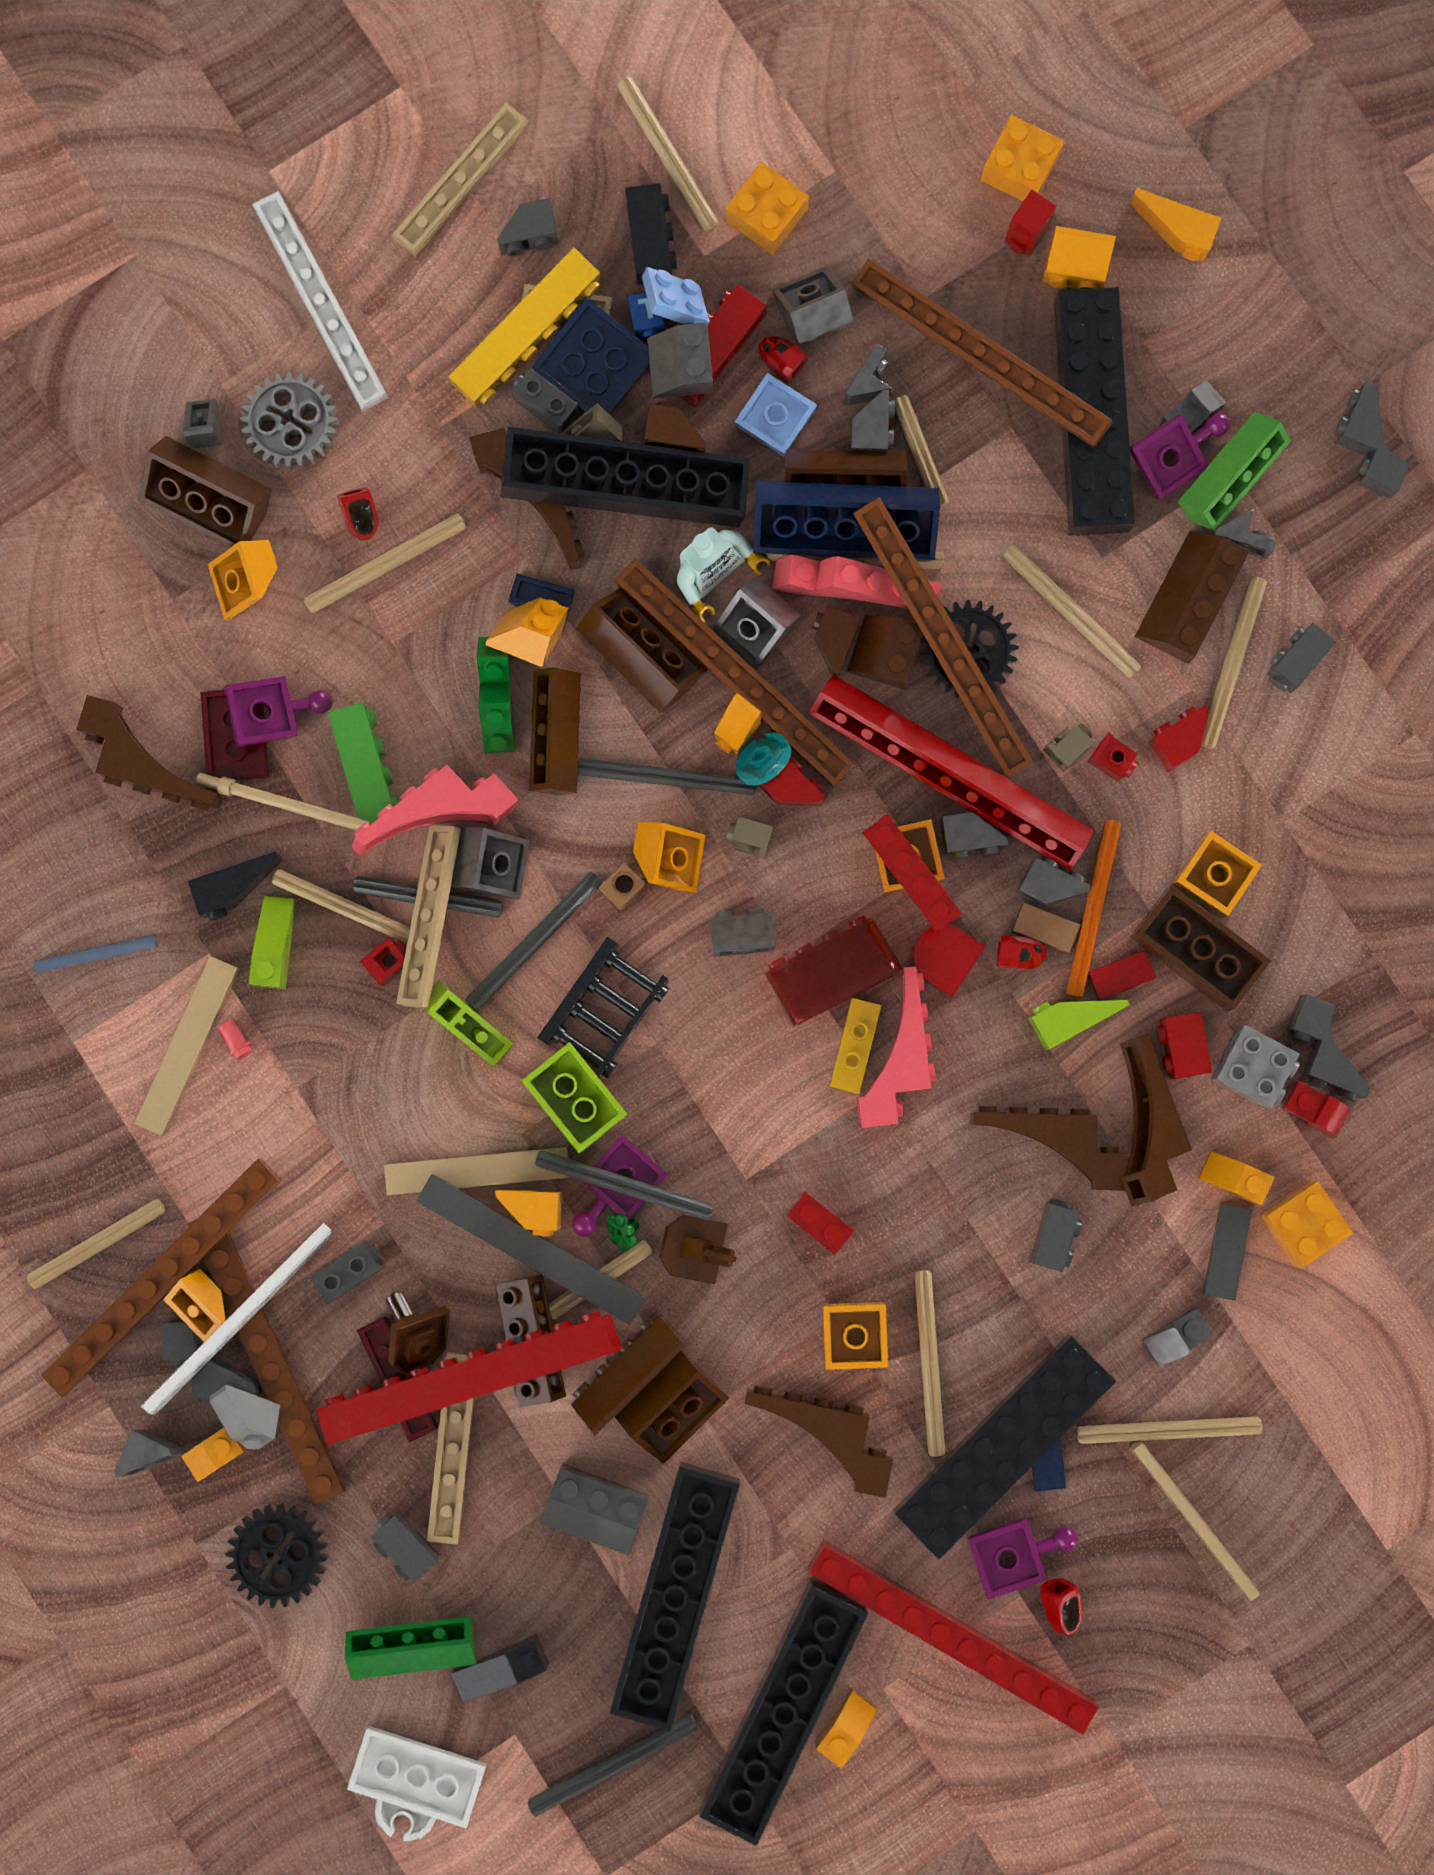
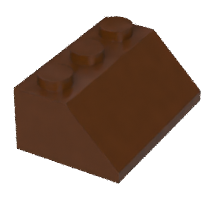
M680 1351L615 1418L631 1439L664 1464L729 1397L693 1360Z

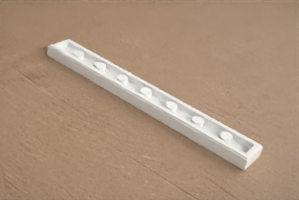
M279 191L253 203L252 205L362 412L388 399L381 382Z
M323 1223L189 1357L142 1407L149 1414L156 1415L333 1236L331 1229Z

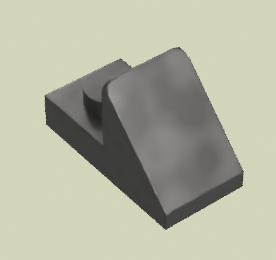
M879 344L876 345L845 393L844 403L854 405L872 401L883 390H890L889 396L891 395L892 387L878 379L882 376L889 363L886 361L888 351L886 348Z
M1205 381L1192 389L1181 403L1163 417L1162 422L1166 423L1176 415H1182L1191 433H1193L1206 422L1211 414L1218 412L1227 402L1208 381Z
M1253 509L1217 528L1212 534L1224 537L1250 550L1249 554L1265 559L1274 552L1277 541L1269 538V535L1265 532H1248L1254 512Z
M1193 1308L1145 1337L1143 1341L1158 1366H1162L1191 1354L1190 1349L1207 1340L1213 1334L1199 1310Z

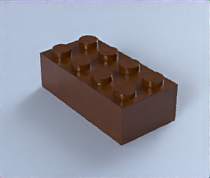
M1174 886L1167 888L1130 935L1132 940L1225 1011L1235 1010L1271 962L1270 959Z

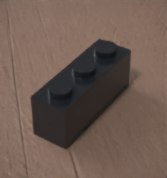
M661 183L626 187L637 285L644 284L642 275L647 267L655 270H664L672 275V270L677 269L675 251L669 252L668 241H674L672 222L666 223L665 212H670L668 193L662 194Z

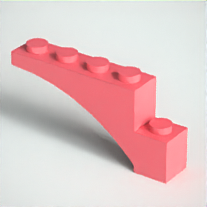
M790 555L776 560L773 590L796 596L806 595L850 599L908 609L884 568L840 556L816 561L797 555ZM929 581L939 598L941 583Z
M448 765L440 770L435 768L424 777L422 785L418 788L412 786L401 795V801L394 807L389 804L383 808L377 815L379 819L371 825L367 822L359 827L354 833L355 838L352 848L359 856H362L376 845L395 835L438 823L477 822L489 824L493 828L514 811L518 798L495 773L487 779L481 777L469 789Z
M916 966L902 969V1012L898 1032L890 1055L870 1089L863 1097H857L860 1128L899 1124L898 1117H903L901 1099H896L895 1093L932 1089L931 1082H936L934 1064H928L927 1052H932L930 1033L925 1034L923 1022L928 1021L926 1003H921L919 991H924L923 974L917 973Z

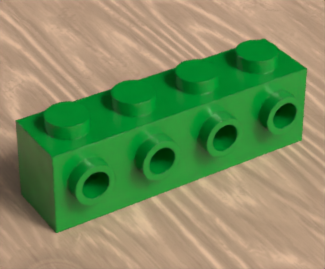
M470 1616L346 1631L345 1661L352 1680L476 1665V1635Z

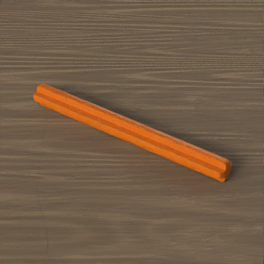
M1106 820L1104 822L1091 879V887L1087 897L1066 990L1069 996L1080 998L1084 994L1121 830V823L1118 821Z

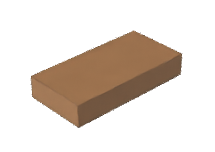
M1022 903L1012 932L1026 938L1035 939L1044 945L1069 954L1080 924Z

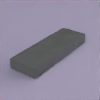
M1220 1203L1203 1294L1233 1301L1236 1300L1252 1209Z

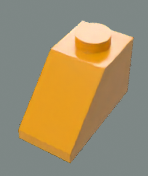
M1210 1151L1198 1179L1254 1205H1263L1275 1178L1252 1166Z
M201 1269L181 1278L163 1299L203 1342L226 1321L221 1290Z
M222 1428L181 1457L196 1481L199 1482L248 1450V1448L244 1447L242 1443L231 1440L226 1429Z
M852 1689L816 1737V1750L842 1769L860 1745L877 1712V1708Z

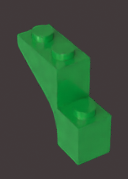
M478 637L477 665L480 681L478 706L484 753L515 752L511 693V655L486 646V641L489 637Z

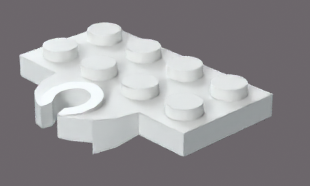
M368 1725L347 1790L377 1799L375 1808L377 1825H380L390 1837H392L396 1829L395 1817L399 1815L407 1816L411 1821V1827L405 1831L403 1841H412L423 1838L431 1830L436 1819L467 1828L487 1764Z

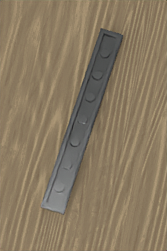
M433 1174L429 1177L416 1202L629 1325L646 1298L541 1236H533L532 1231L524 1229L522 1225Z

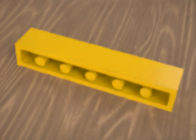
M574 247L448 376L450 383L476 408L481 403L486 405L495 396L496 391L494 389L501 382L506 384L514 377L517 372L515 368L522 360L528 362L538 351L536 346L543 339L548 341L559 329L557 324L564 317L566 319L571 318L579 308L577 303L585 295L590 298L599 289L600 272Z

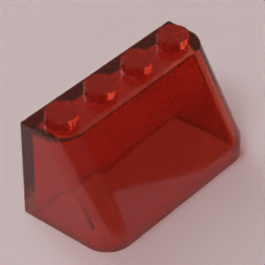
M865 915L848 923L851 927L850 929L839 933L838 929L821 937L823 943L812 947L811 943L806 944L794 951L796 957L788 961L781 957L767 965L769 971L764 973L792 1028L899 974L903 970L898 958L873 918L867 920Z

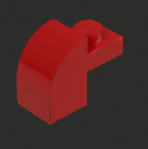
M1296 1081L1282 1107L1305 1120L1304 1124L1330 1138L1337 1137L1351 1111L1349 1107L1330 1095L1327 1096L1301 1081Z

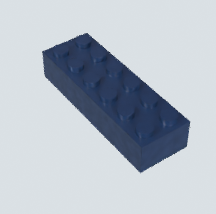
M757 481L754 553L878 558L853 513L880 497L915 559L935 560L940 515L939 488Z

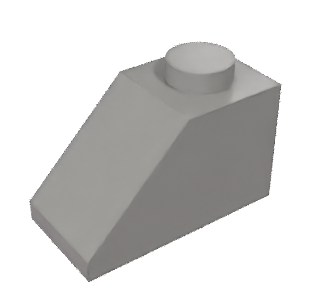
M229 1385L223 1386L210 1395L209 1402L231 1440L242 1443L248 1449H260L275 1439L280 1409L279 1404Z

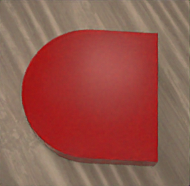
M946 925L938 932L931 927L924 931L917 939L913 948V962L917 972L923 974L925 981L952 998L986 946L954 926Z

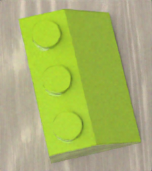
M570 1042L521 1080L525 1088L579 1155L628 1115Z

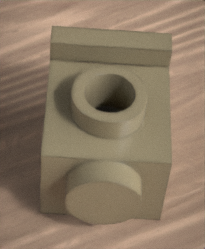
M1081 723L1072 731L1066 727L1054 738L1057 744L1055 745L1051 741L1043 751L1064 772L1094 744L1091 739L1092 734Z
M738 816L736 824L730 822L725 840L736 844L735 849L744 853L753 854L754 850L760 851L759 858L765 859L773 826Z

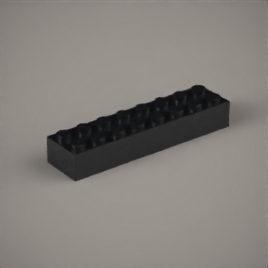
M1119 287L1059 290L1054 301L1059 385L1112 419L1113 422L1095 448L1062 427L1069 536L1129 533L1135 522Z
M508 427L505 439L500 497L739 528L746 514L750 459Z
M1067 1335L893 1509L894 1514L940 1560L1117 1381L1072 1336Z
M680 1461L612 1701L610 1714L671 1732L740 1486L739 1478Z
M810 1578L700 1806V1818L755 1846L758 1845L868 1616L867 1607Z

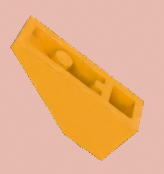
M1136 188L1130 206L1175 252L1181 253L1184 258L1190 261L1200 260L1204 262L1212 246L1221 218Z
M736 693L714 732V738L717 739L715 744L728 755L733 752L738 756L760 729L761 711Z

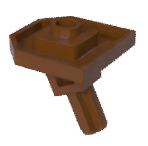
M681 1215L667 1225L664 1231L659 1258L669 1275L715 1284L719 1265L731 1267L733 1262L737 1260L733 1249L723 1247L728 1224Z
M397 1291L386 1297V1303L396 1323L391 1324L388 1361L393 1367L406 1374L433 1364L447 1348L450 1311L446 1306L423 1314H419V1312L412 1313L403 1294Z

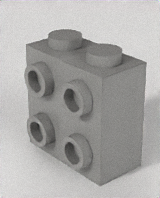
M1241 1025L1235 1031L1211 1081L1265 1109H1271L1274 1105L1278 1106L1286 1092L1283 1086L1287 1078H1293L1300 1065L1297 1059L1300 1053L1246 1025Z

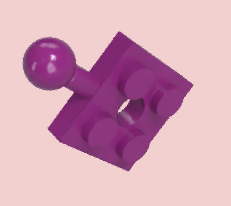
M1221 412L1211 414L1206 420V426L1194 434L1191 433L1183 416L1176 415L1129 447L1130 453L1155 499H1163L1209 466L1198 445L1211 436L1219 437L1227 433L1230 427V420L1227 415ZM1168 449H1171L1175 454L1174 462L1170 466H1166L1163 462V454Z
M285 676L226 685L224 687L236 747L297 737L298 732L293 712L311 709L317 714H324L332 706V698L324 690L312 692L309 698L290 700ZM256 704L265 705L269 710V717L266 719L257 718L253 713V706Z
M623 1134L618 1137L593 1166L616 1174L620 1169L627 1168L633 1173L634 1180L656 1187L668 1175ZM582 1181L599 1198L587 1212H580L575 1215L572 1221V1228L580 1236H589L596 1229V1219L608 1206H611L617 1213L626 1215L628 1221L645 1201Z
M1026 1518L967 1537L987 1599L989 1600L1047 1580L1039 1554L1056 1548L1065 1552L1073 1550L1078 1544L1076 1531L1069 1526H1062L1055 1531L1053 1537L1034 1542ZM1005 1550L1015 1553V1562L1009 1567H1003L998 1562L1000 1553Z

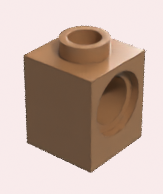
M624 862L598 889L622 912L647 887L643 881L646 877L635 864L629 867ZM624 877L630 878L633 881V888L627 893H621L616 889L617 882Z

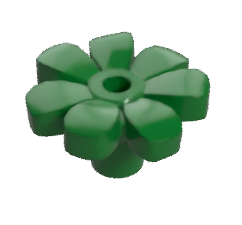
M615 1213L607 1217V1230L613 1234L609 1238L610 1241L615 1245L618 1244L621 1251H626L636 1245L637 1239L633 1234L639 1229L638 1221L635 1218L627 1221V1216L623 1213L618 1216Z

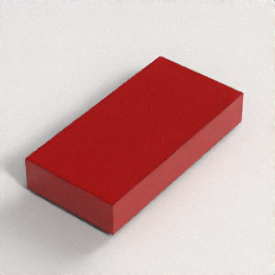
M1145 950L1088 972V977L1098 1001L1156 979Z

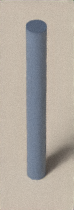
M152 935L35 961L34 967L37 973L154 948L157 947V941L155 936Z

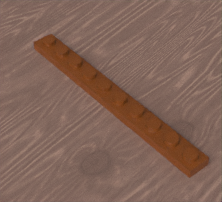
M870 259L865 262L851 282L853 288L1090 446L1095 448L1112 425V419Z
M878 497L855 511L853 515L1005 776L1008 778L1032 764L1033 761L881 498Z
M636 558L615 578V583L734 695L738 693L760 710L761 720L775 733L784 736L790 743L791 748L833 788L855 766L843 752Z
M261 1158L257 1159L41 1375L61 1398L67 1396L167 1296L181 1278L187 1276L282 1181L280 1177Z
M196 1220L188 1223L189 1226H191ZM229 1233L204 1260L216 1286L221 1290L222 1300L231 1316L255 1292V1289ZM262 1307L237 1333L268 1401L280 1405L277 1422L316 1506L343 1493L345 1488Z

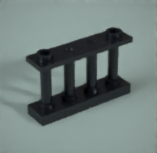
M608 937L537 1037L549 1046L552 1042L556 1044L560 1042L563 1045H567L570 1042L583 1059L598 1068L595 1074L599 1079L602 1076L605 1078L610 1076L618 1064L613 1060L653 1002L656 1000L660 1003L670 989L666 986L669 980L664 975H662L657 983L620 958V953L616 951L619 947L618 944ZM605 966L608 968L612 966L650 992L640 1008L601 982L602 978L598 975ZM587 991L590 993L596 992L633 1018L623 1033L584 1007L585 1003L581 1000ZM570 1016L574 1019L577 1016L615 1043L606 1058L566 1032L567 1028L564 1027V1024Z

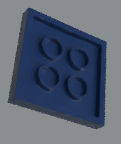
M586 297L531 368L575 401L579 409L584 413L598 403L611 415L649 368V349L644 342Z

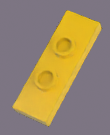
M851 998L829 1087L860 1094L882 1005Z

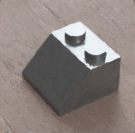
M827 267L772 289L787 327L798 344L814 341L818 336L829 331H838L844 328L846 324L854 321L846 291Z
M707 323L676 325L648 338L653 399L713 393Z
M756 576L738 590L712 628V631L757 669L784 640L802 615Z
M461 827L451 887L476 893L520 899L530 840L482 827Z
M764 908L747 909L746 915L734 916V911H722L716 913V918H710L714 957L771 952L775 950L771 912L765 913Z

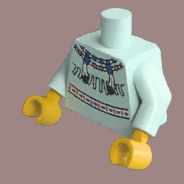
M710 527L704 533L696 535L693 542L680 554L681 566L676 579L677 585L688 603L693 604L691 611L704 623L706 622L702 617L703 612L706 611L711 616H715V610L700 599L706 596L740 566L745 558H748V566L758 575H761L757 570L759 562L764 561L770 566L769 560L762 553H754V547L738 531L721 530L718 533L713 527Z

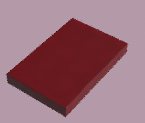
M224 690L200 692L206 774L218 778L225 776L235 780L269 778L267 742L236 747ZM263 704L253 706V713L259 719H265Z

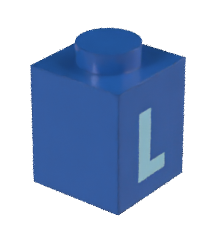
M646 292L628 296L635 336L644 342H648L649 337L663 332V317L651 313Z

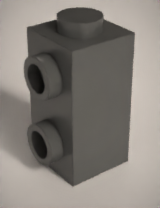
M532 368L526 374L521 373L513 383L512 387L514 389L512 392L515 401L559 434L568 428L580 413L578 404Z
M1314 623L1306 629L1300 627L1289 639L1293 645L1287 652L1281 649L1270 662L1274 667L1268 675L1273 678L1271 680L1272 683L1284 692L1287 690L1292 693L1336 643L1335 640Z
M1057 1199L1054 1205L1046 1203L1029 1262L1059 1272H1063L1064 1266H1070L1074 1250L1070 1249L1073 1237H1078L1082 1226V1220L1078 1219L1080 1213L1072 1210L1074 1204Z
M366 1242L311 1277V1280L325 1302L329 1304L383 1269L380 1263L383 1261V1257L375 1245L369 1246Z
M399 1510L392 1517L389 1513L385 1514L374 1525L378 1530L372 1536V1539L375 1541L373 1544L375 1549L383 1557L389 1556L397 1564L395 1570L403 1579L408 1580L410 1578L415 1583L440 1558L439 1553Z

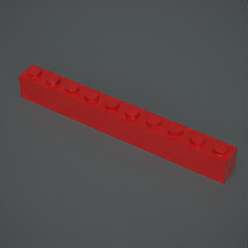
M834 674L821 690L809 712L812 716L1070 871L1084 852L1094 833L1093 829Z
M600 1311L581 1316L583 1322L573 1326L571 1320L553 1325L554 1332L543 1335L542 1329L523 1335L525 1341L514 1344L513 1339L495 1344L496 1351L486 1354L485 1349L482 1348L467 1353L468 1360L457 1363L456 1357L439 1362L438 1370L429 1372L428 1367L420 1368L409 1372L410 1379L401 1381L400 1377L396 1376L381 1381L383 1387L372 1390V1386L368 1385L353 1390L354 1397L344 1399L343 1394L325 1399L327 1406L316 1410L326 1444L330 1445L622 1350L611 1313L601 1316Z
M824 1539L808 1565L809 1574L1078 1733L1084 1735L1099 1708L1090 1696Z

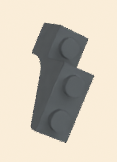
M1366 381L1360 389L1354 388L1347 405L1351 406L1348 416L1343 415L1338 423L1336 432L1340 434L1336 444L1365 456L1357 473L1361 474L1358 485L1392 498L1399 491L1410 463L1398 458L1386 446L1382 435L1377 387L1373 383Z
M1308 994L1300 996L1287 1030L1295 1033L1293 1038L1301 1042L1311 1044L1312 1040L1315 1041L1302 1076L1310 1078L1309 1084L1317 1088L1326 1090L1329 1086L1339 1090L1337 1095L1344 1099L1355 1102L1356 1098H1367L1370 1091L1369 1085L1336 1046L1332 1038L1331 1020L1336 1006Z
M183 1320L161 1323V1361H171V1366H182L203 1343ZM214 1356L192 1377V1398H202V1403H210V1395L225 1385L255 1396L261 1393V1386L258 1380Z

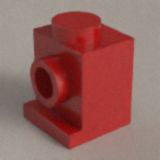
M1108 732L1088 760V763L1118 782L1123 775L1127 778L1131 776L1139 764L1134 760L1138 753ZM1116 752L1121 755L1122 761L1115 762L1112 759V754Z
M387 938L360 962L379 985L385 986L389 980L402 971L406 947L400 940L394 943L392 939ZM389 955H392L395 959L392 966H386L384 963L385 958Z

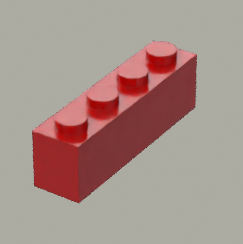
M737 284L733 291L727 290L719 301L720 308L714 315L712 313L708 315L710 321L708 324L713 383L766 316L767 305L739 284ZM705 394L679 397L695 408Z
M888 814L862 832L936 932L962 914Z

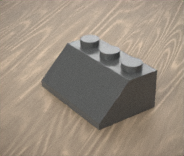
M562 1464L541 1524L629 1555L650 1495Z

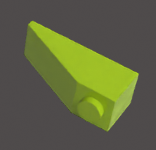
M264 896L252 951L249 985L286 989L296 899Z
M439 980L434 984L431 990L429 1006L423 1009L494 1067L513 1043Z
M1128 1000L1058 1002L1053 1005L1046 1001L1032 1009L1035 1015L1028 1018L1044 1049L1050 1050L1128 1007L1130 1004Z

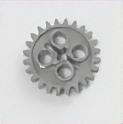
M290 371L287 372L286 379L282 380L278 373H275V382L273 383L265 377L264 383L266 387L262 389L260 386L254 385L258 394L256 396L247 394L246 396L251 402V406L242 405L241 407L248 414V416L240 418L241 423L247 426L241 430L244 437H249L246 440V444L249 448L255 447L253 453L256 457L263 455L262 460L265 464L268 465L274 459V465L277 469L282 466L283 462H285L288 470H292L294 462H297L301 469H304V460L306 459L313 465L316 464L314 455L317 453L325 457L322 447L332 448L333 445L328 437H336L338 435L336 430L331 427L339 424L337 417L332 416L338 412L335 405H330L334 401L330 394L324 395L326 392L324 385L316 387L317 382L313 377L306 383L303 373H300L296 380H294ZM282 397H291V401L288 405H278V402ZM271 407L275 409L280 415L284 416L288 420H292L294 418L299 426L307 430L313 431V433L311 435H308L291 422H287L285 424L281 416L267 411V408ZM308 411H317V415L313 420H303L304 415ZM267 422H276L273 430L269 432L263 431V426ZM292 437H302L301 442L298 445H288V442Z

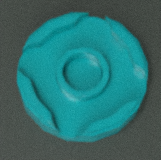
M779 733L764 734V739L759 741L756 738L742 749L736 759L735 766L737 770L735 772L743 783L752 786L766 783L785 768L790 759L792 749L784 736Z

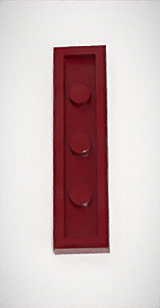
M386 1316L358 1329L357 1332L380 1382L399 1376L400 1380L404 1381L411 1378L410 1373H403L393 1367L388 1361L391 1326ZM431 1412L400 1422L409 1443L438 1429Z

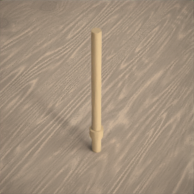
M199 773L196 783L198 785L218 791V794L228 797L236 795L353 830H357L367 822L371 825V822L238 784L235 779L225 776L218 778L204 773Z

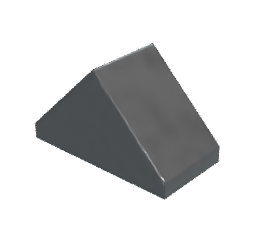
M216 399L186 403L182 432L193 449L223 445Z
M132 1430L114 1472L116 1477L132 1476L185 1453L182 1447L149 1430Z

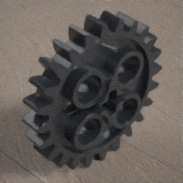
M966 600L964 608L961 609L956 601L953 603L952 612L946 607L944 609L953 624H959L964 628L965 636L962 640L965 645L969 642L972 624L975 623L977 625L971 646L976 652H973L971 655L975 661L981 660L987 665V673L983 676L992 692L996 691L994 681L1003 685L1006 680L1002 673L1009 675L1013 673V670L1007 664L1017 662V658L1010 655V652L1019 649V646L1010 644V641L1017 634L1007 633L1006 630L1012 623L1002 624L1000 622L1004 615L1003 612L997 616L992 615L993 605L984 611L982 610V601H979L975 608H972L970 600ZM983 631L992 633L994 636L993 645L986 646L982 644L979 638L980 633ZM922 636L920 641L928 644V646L920 649L919 653L928 655V658L922 661L921 665L931 666L932 669L926 676L936 675L938 678L934 686L936 687L943 682L946 684L944 693L947 694L952 688H955L926 638ZM955 690V697L959 698V695Z
M280 1503L276 1508V1512H274L272 1506L268 1504L264 1508V1515L257 1508L252 1511L254 1520L247 1515L242 1519L245 1528L237 1525L233 1529L239 1537H231L228 1540V1543L235 1547L225 1553L226 1556L234 1558V1561L226 1566V1569L236 1570V1573L230 1580L236 1581L240 1579L242 1583L237 1591L240 1592L247 1588L249 1590L247 1595L248 1601L255 1595L259 1596L258 1606H261L266 1599H269L271 1608L277 1605L278 1600H281L282 1605L287 1607L290 1604V1597L298 1603L302 1600L301 1592L307 1596L312 1593L309 1584L317 1586L321 1582L315 1574H324L326 1568L319 1564V1562H324L329 1558L328 1555L320 1553V1550L328 1545L327 1542L318 1541V1538L324 1531L318 1530L314 1532L312 1528L317 1520L314 1519L307 1523L305 1521L307 1511L296 1516V1506L294 1505L288 1512H285L283 1503ZM268 1526L278 1529L280 1533L278 1541H272L267 1537L266 1529ZM293 1532L292 1539L280 1554L281 1559L273 1565L266 1579H262L261 1574L273 1559V1552L282 1545L287 1534ZM293 1544H301L305 1548L306 1555L304 1558H298L293 1555ZM250 1553H256L261 1556V1567H254L250 1564ZM275 1571H284L288 1576V1583L279 1584L274 1577Z

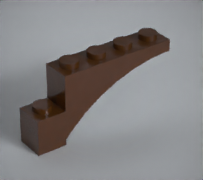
M500 428L469 437L480 474L487 472L502 480L506 439L505 429ZM528 501L543 517L554 533L564 553L569 570L581 568L579 558L584 557L580 539L573 540L571 530L576 529L572 511L566 512L564 505Z
M89 695L86 696L77 730L85 735L84 740L100 745L104 741L95 772L104 777V783L121 787L123 782L133 785L132 790L142 794L150 795L152 790L162 793L161 798L171 802L179 803L180 798L191 801L190 806L208 811L209 806L219 809L222 799L220 795L197 787L177 777L165 769L147 752L126 723L122 715L124 708L115 702Z
M1148 1034L1120 1043L1128 1069L1133 1099L1134 1128L1132 1148L1126 1173L1120 1177L1131 1207L1152 1202L1177 1191L1167 1160L1192 1150Z
M978 1106V1112H971V1125L992 1126L1013 1131L1053 1149L1070 1161L1092 1183L1093 1190L1125 1191L1120 1177L1126 1173L1128 1154L1119 1153V1147H1101V1152L1097 1153V1115H1089V1109H1070V1115L1058 1114V1108H1040V1114L1027 1113L1028 1107H1009V1113H997L996 1106Z
M754 1385V1390L747 1389L745 1396L746 1405L764 1409L786 1418L819 1440L849 1473L854 1481L855 1492L886 1498L893 1460L891 1456H886L887 1451L883 1449L869 1447L868 1452L863 1451L870 1418L868 1413H863V1407L852 1404H845V1409L834 1407L833 1401L823 1398H815L814 1402L802 1400V1394L785 1391L784 1396L772 1394V1388Z

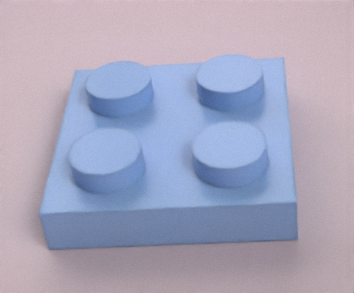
M646 268L642 279L652 314L682 324H709L710 321L700 285L690 279L683 280L672 276L664 270Z
M767 373L735 420L734 425L785 457L786 450H790L816 411L817 404Z

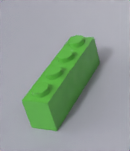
M1254 412L1178 501L1189 521L1213 531L1218 528L1291 442L1281 421Z
M361 702L330 711L328 715L357 818L369 821L372 824L379 819L377 815L383 808L389 804L394 807L400 801L397 795L392 796L390 785L394 784V779L390 767H384L381 756L386 755V751L381 737L376 739L373 727L378 726L373 709L368 710L367 706Z

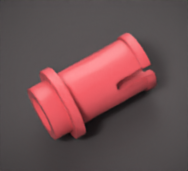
M235 1019L223 1023L217 1030L230 1048V1056L240 1060L252 1052L250 1047L252 1043L246 1041L235 1023Z

